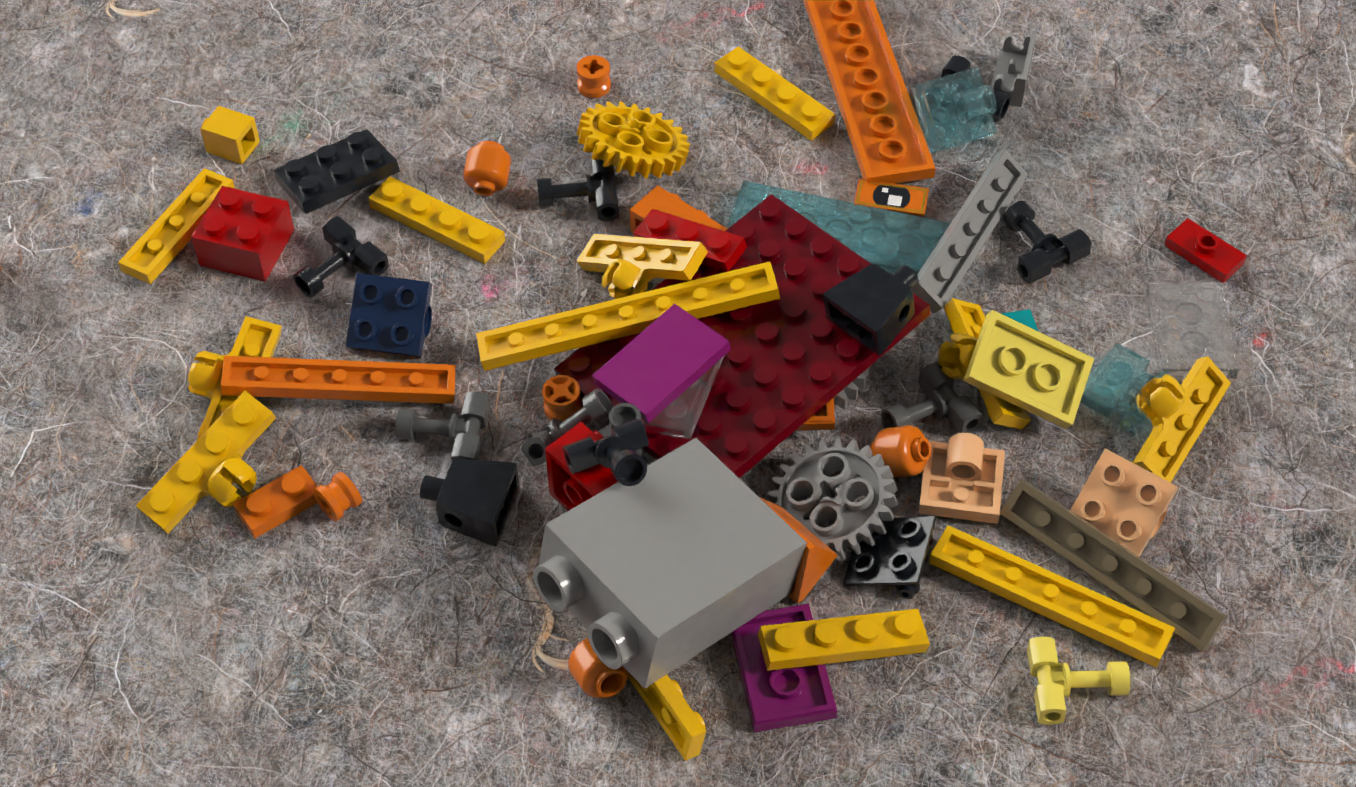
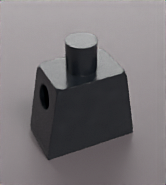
M870 264L823 294L826 318L880 356L914 315V297L911 289L919 282L918 276L907 265H903L891 275L878 265Z
M455 459L452 461L445 479L428 475L424 476L420 487V498L436 501L438 521L443 527L489 545L497 546L519 489L517 463Z

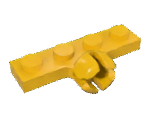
M593 234L576 262L584 271L604 272L602 287L606 288L607 285H610L608 287L609 295L614 299L645 292L648 288V282L653 278L691 281L708 251L701 242Z
M952 298L945 305L944 310L950 321V328L955 334L950 335V339L953 342L945 341L940 346L938 363L942 366L941 370L946 376L963 381L983 326L985 315L980 305ZM977 388L987 407L988 416L994 424L1022 430L1031 421L1026 410Z
M245 316L232 351L229 354L219 355L208 351L197 353L194 360L200 362L192 363L190 367L188 390L192 394L207 397L211 400L198 432L197 440L239 397L221 395L224 356L273 357L282 334L281 325Z
M1209 356L1196 360L1181 385L1174 377L1165 374L1162 378L1150 380L1141 388V394L1139 393L1136 396L1137 408L1147 419L1151 420L1153 428L1132 463L1170 483L1231 384Z
M244 390L137 503L136 507L167 534L205 496H212L225 507H233V503L242 498L236 493L237 488L233 485L234 482L250 494L257 481L256 472L242 460V456L276 419L274 413Z

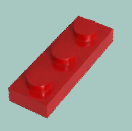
M653 208L633 232L634 237L701 242L708 251L701 265L723 272L730 271L747 248L744 237Z

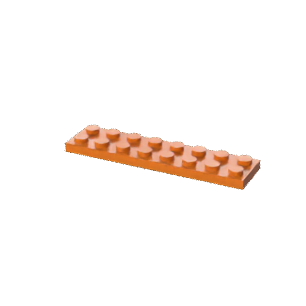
M803 0L863 179H866L867 183L880 181L896 184L935 178L936 167L874 0Z

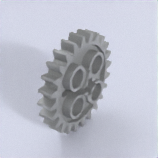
M836 438L833 447L828 448L826 442L822 439L819 443V450L814 451L807 444L805 445L806 455L804 457L792 453L791 456L794 461L792 467L785 464L780 465L784 477L772 478V482L777 490L768 492L770 501L783 507L829 548L837 551L841 560L845 559L846 549L850 547L857 555L861 554L859 543L862 541L871 546L875 545L871 534L876 532L885 535L886 530L881 521L894 520L890 508L898 505L893 494L897 491L894 479H892L893 475L889 465L885 466L880 454L873 456L869 445H866L859 451L856 440H852L844 448L841 439ZM836 471H842L839 475L835 477H829L832 473ZM811 495L809 499L799 502L802 497ZM867 496L861 502H853L858 497ZM828 521H836L829 527H822Z

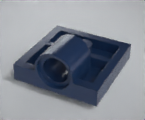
M356 273L346 347L422 357L424 338L429 334L432 321V308L429 304L432 283Z

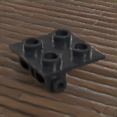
M936 517L894 518L893 521H881L886 530L885 535L873 532L871 535L875 545L871 546L862 541L859 543L861 554L857 555L852 550L843 585H895L901 598L912 599L920 590L919 581L921 574L925 572V564L928 560V547L933 542L932 533Z

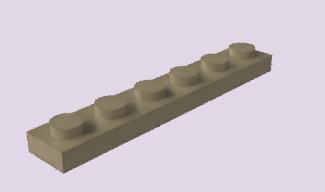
M1025 480L1019 481L1000 511L1001 515L1149 616L1175 627L1174 633L1201 651L1207 650L1228 618L1227 615Z

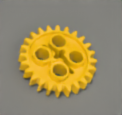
M607 101L605 107L598 103L595 104L594 109L588 107L586 113L581 115L576 133L579 136L578 143L584 145L583 151L593 152L591 159L604 160V167L616 166V172L618 173L624 169L628 170L629 175L632 177L638 172L646 179H648L649 173H652L657 178H661L662 173L672 176L673 170L679 172L681 166L685 165L690 143L687 142L688 136L681 134L682 127H672L674 120H663L662 113L651 114L649 107L641 110L638 109L635 103L631 107H627L621 101H619L618 106Z

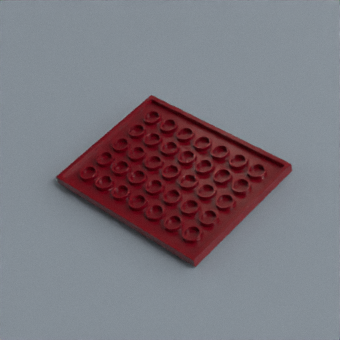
M772 194L725 232L744 237L747 246L730 271L770 261L780 299L698 319L727 339L731 350L651 422L646 423L641 419L649 441V446L642 449L656 460L697 438L738 478L742 477L931 315L930 304L913 293L915 308L913 317L880 356L826 318L823 294L871 263ZM700 264L691 281L724 272ZM665 279L652 290L688 281ZM640 333L580 347L554 368L556 376L567 375L574 378L579 383L580 397L582 399L596 388L602 390L594 384L592 375ZM603 391L608 396L613 406L621 404L613 397H611L609 394H607L605 391Z

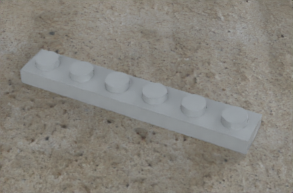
M1006 149L994 156L917 274L919 282L911 290L915 295L930 304V311L933 314L945 307L1028 175Z

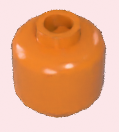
M481 141L467 151L463 179L468 186L473 188L475 193L482 196H491L494 192L501 191L507 187L511 157L501 144L493 141Z
M911 425L883 429L877 434L871 444L873 456L877 454L882 456L885 466L889 465L893 478L911 477L922 473L927 460L931 456V445L928 439L925 438L924 434L917 427Z
M588 638L578 643L568 660L569 672L584 693L593 698H605L616 695L625 687L630 674L623 666L618 669H611L606 666L593 651Z

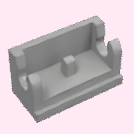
M1012 32L1006 35L1003 51H999L989 95L993 96L997 90L1011 95L1010 105L1022 107L1032 63L1036 34L1027 32L1022 46H1016L1012 43Z

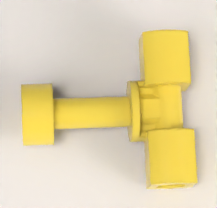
M1035 637L1029 639L1027 655L1030 674L1038 679V686L1034 695L1038 723L1054 725L1064 722L1066 715L1064 697L1070 696L1071 688L1107 687L1110 696L1129 695L1130 671L1126 661L1108 662L1106 670L1070 671L1068 663H1058L1054 638Z

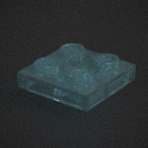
M978 67L911 86L930 153L997 134L992 117L996 112L995 96L988 85H983Z

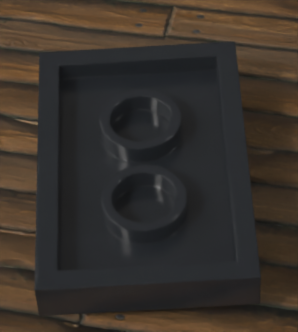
M368 129L354 132L343 140L320 147L317 151L300 159L291 160L284 166L274 170L277 182L305 214L400 172L397 160Z

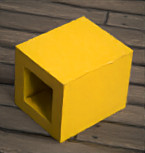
M218 106L210 117L204 120L200 128L207 153L241 165L260 143L254 117L222 106Z

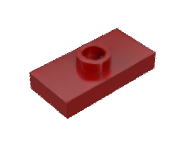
M1189 218L1166 237L1164 246L1223 284L1245 264L1247 258L1246 254Z

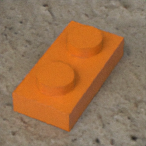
M300 465L234 502L233 506L236 514L255 539L317 504L313 495V489L318 486L304 467Z

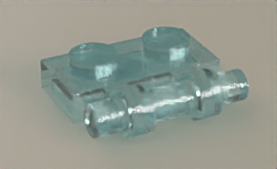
M1116 343L1088 377L1080 402L1107 418L1117 408L1125 414L1119 421L1120 426L1126 431H1132L1137 424H1142L1146 417L1137 408L1136 398L1128 393L1133 387L1141 390L1153 378H1162V376L1168 373L1159 371L1155 377L1146 372L1150 360Z

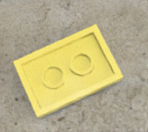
M991 310L985 317L963 381L1067 429L1074 423L1094 358Z

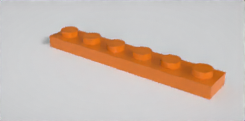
M224 356L221 395L240 396L245 390L254 397L454 404L456 365Z

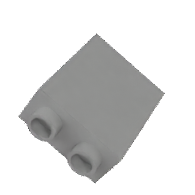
M694 438L647 465L646 476L639 484L624 486L618 482L546 523L539 565L534 569L533 578L540 596L550 608L558 612L568 608L588 629L590 645L597 657L611 669H618L623 666L645 689L790 595L807 542L697 438Z

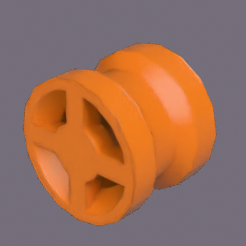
M590 55L578 61L576 66L577 76L579 77L577 80L578 91L588 98L605 96L611 88L609 77L610 64L607 59L602 56Z
M558 375L550 378L543 385L544 413L550 421L552 419L565 421L582 408L580 386L574 378L567 375Z
M340 471L332 476L329 484L326 486L319 485L313 489L316 502L322 511L334 522H337L344 516L345 510L356 508L363 502L354 483L347 475Z

